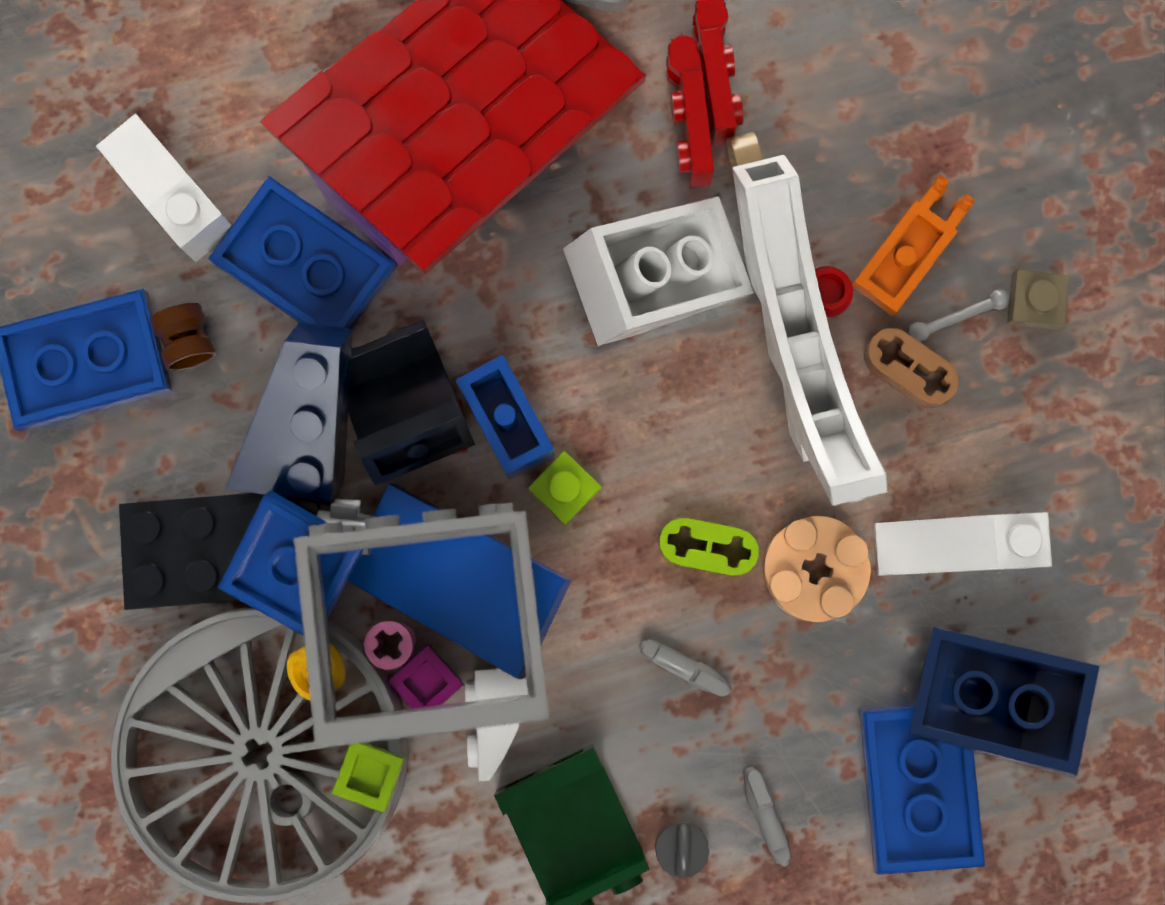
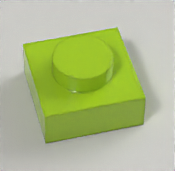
M563 451L528 487V490L565 526L602 489V486L566 451Z
M365 742L350 744L332 794L385 813L390 804L406 757Z

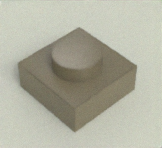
M1020 269L1013 272L1007 324L1053 330L1065 327L1069 275Z

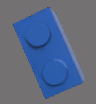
M504 355L456 379L463 396L509 481L555 456V450Z

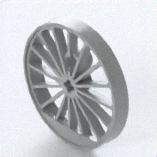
M253 607L236 609L208 618L182 631L163 645L143 666L128 689L116 719L111 747V771L117 803L130 833L144 853L162 871L182 885L213 898L239 903H266L293 898L329 883L353 867L374 846L388 826L402 794L408 762V738L386 739L388 751L404 756L406 759L387 811L383 813L375 810L367 826L361 824L315 788L314 783L298 769L338 778L341 768L290 756V753L321 749L316 748L315 741L296 744L289 743L290 739L313 726V717L286 733L282 732L306 699L298 693L273 726L287 673V660L293 651L297 632L287 627L261 722L251 640L283 624ZM327 620L329 643L334 645L339 653L345 654L361 671L367 681L364 686L337 701L336 712L370 691L375 694L382 712L402 710L395 689L387 682L389 677L385 670L374 666L368 660L364 651V645L359 640ZM239 646L249 722L214 663L215 659ZM203 667L238 729L177 683ZM165 691H168L233 741L143 719L146 705ZM139 729L230 751L231 753L137 767ZM268 742L272 746L273 752L268 754L267 762L265 760L255 762L251 753L257 749V743L261 745ZM229 762L233 763L210 779L155 812L150 813L142 793L139 776ZM238 772L237 776L179 851L164 835L155 821ZM246 780L222 874L220 875L200 866L188 858V856ZM289 784L300 791L302 806L297 813L284 812L278 806L276 794L281 785ZM256 786L258 787L269 882L244 881L232 878ZM315 804L357 835V840L333 861L327 860L304 820L312 812ZM275 824L281 826L293 825L315 862L317 870L295 878L281 879Z

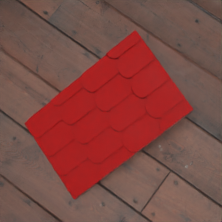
M416 0L382 29L368 35L325 72L321 70L265 116L260 123L305 165L324 198L399 267L408 259L420 271L426 274L644 83L646 75L635 66L634 62L626 54L617 50L596 31L589 21L579 16L562 0Z

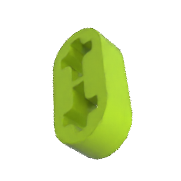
M677 518L670 521L661 530L658 538V548L661 555L669 563L680 567L726 576H740L749 572L756 565L759 558V546L756 539L749 532L740 528L690 518ZM680 527H685L689 529V538L705 542L704 551L688 549L684 557L676 556V547L668 544V536L677 535ZM733 538L740 539V548L748 551L747 560H738L736 567L732 568L727 566V556L711 553L712 544L725 546L729 545Z

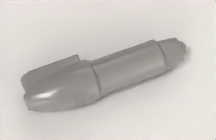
M650 639L640 643L641 653L650 659L651 662L688 681V684L718 696H727L729 694L731 686L711 667L702 662H696L663 643Z
M753 766L744 769V784L751 811L755 813L768 850L776 864L785 867L792 858L788 840L774 807L775 801L761 773Z

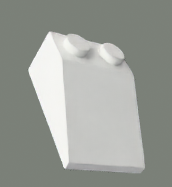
M719 196L593 227L563 248L598 346L645 333L754 293Z

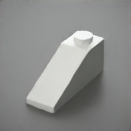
M136 113L96 145L146 209L176 244L195 262H198L216 247L231 228L230 222Z
M1048 512L873 524L877 576L1052 567Z

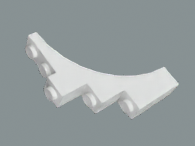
M785 155L732 167L747 275L762 305L768 356L783 384L789 435L803 462L810 461L832 506L846 502H858L866 497L886 493V473L869 442L857 414L830 333L809 244L799 175Z

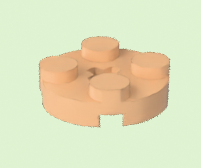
M810 516L791 522L773 536L764 553L762 574L769 593L781 610L800 620L825 622L846 616L861 601L869 585L871 564L868 558L867 544L848 525L826 516ZM816 554L825 557L824 565L830 568L829 577H820L817 584H812L809 582L810 573L802 570V564L804 560L813 561Z

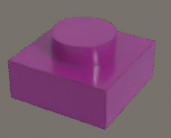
M430 644L423 648L387 681L411 709L442 705L465 684Z

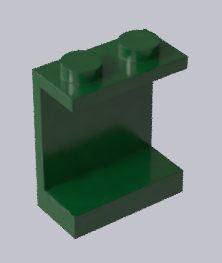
M593 744L496 790L494 797L502 815H508L545 896V905H594L592 897L609 889H612L614 895L624 893L642 883L643 878L641 874L650 870L648 861Z

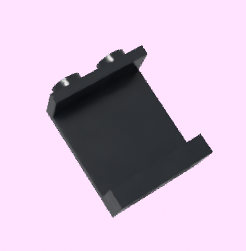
M424 320L408 327L399 328L391 334L362 346L352 348L348 413L358 439L354 441L356 451L375 486L475 445L438 350Z

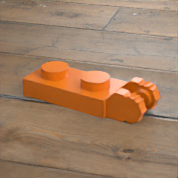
M941 174L919 202L916 200L852 283L853 288L892 317L898 312L956 235L958 230L955 228L975 202V199L966 193L964 197H960L956 201L945 221L929 210L931 205L938 201L947 190L949 180Z

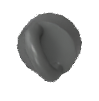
M683 820L674 821L664 826L657 835L655 842L656 858L662 869L670 875L681 879L691 877L700 872L707 863L709 856L708 841L702 830L695 824Z

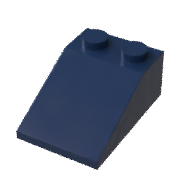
M933 627L909 733L1015 764L1070 778L1078 775L1100 666Z

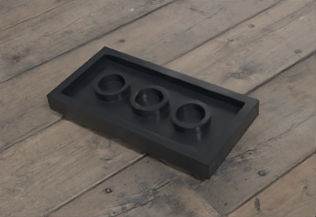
M245 493L119 504L124 610L240 601L218 587L265 494ZM283 497L317 516L319 510L331 511V504H334V499L332 502Z

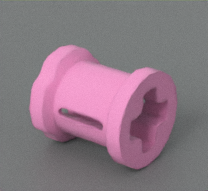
M383 621L374 625L367 633L364 641V651L368 660L374 666L384 670L396 669L406 665L415 657L418 638L414 630L407 623ZM384 632L389 636L401 634L403 641L398 645L399 651L402 653L400 657L395 654L384 656L381 653L380 649L385 645L382 637Z

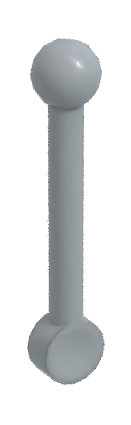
M995 290L991 293L989 299L927 324L915 322L908 328L907 334L922 343L928 338L930 333L992 308L996 310L1005 309L1010 301L1009 295L1006 291Z

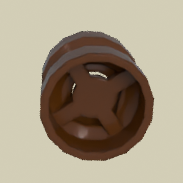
M183 303L171 306L155 313L149 319L154 335L162 340L164 348L161 352V357L165 369L168 371L195 367L210 361L217 355L213 340L204 333L202 326L206 319L199 303Z

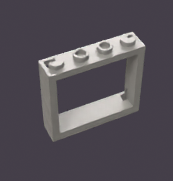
M512 503L489 504L479 506V517L457 519L456 509L423 512V523L401 526L398 515L365 519L366 530L343 532L342 522L323 523L322 525L308 526L309 536L294 538L316 748L549 719L525 511L513 513ZM510 533L528 694L337 718L320 554Z

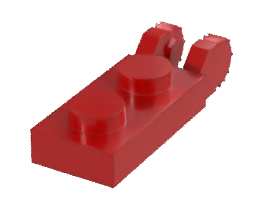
M697 0L695 2V14H693L692 25H694V38L697 41V46H699L698 52H700L710 139L711 145L714 147L726 145V139L735 135L737 126L743 125V107L740 94H731L729 77L735 76L733 49L731 45L723 46L722 40L726 31L725 25L729 18L727 8H725L726 2L724 0Z
M681 34V36L671 39V43L668 44L667 55L669 56L666 58L667 81L678 89V91L671 92L673 123L682 122L684 141L676 142L679 173L688 172L690 189L710 187L714 166L700 52H698L699 46H697V41H694L693 37Z

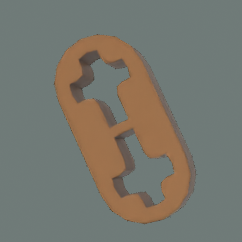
M886 328L875 334L866 344L864 361L867 368L916 404L934 408L946 403L956 394L959 386V377L956 369L947 360L906 332L897 328ZM891 341L895 342L899 346L896 355L909 365L905 367L895 360L888 365L883 364L880 361L883 352L877 347L878 343L886 346ZM914 369L926 376L934 371L938 372L942 376L939 380V385L944 388V391L937 390L930 395L926 394L923 391L926 381L913 372Z

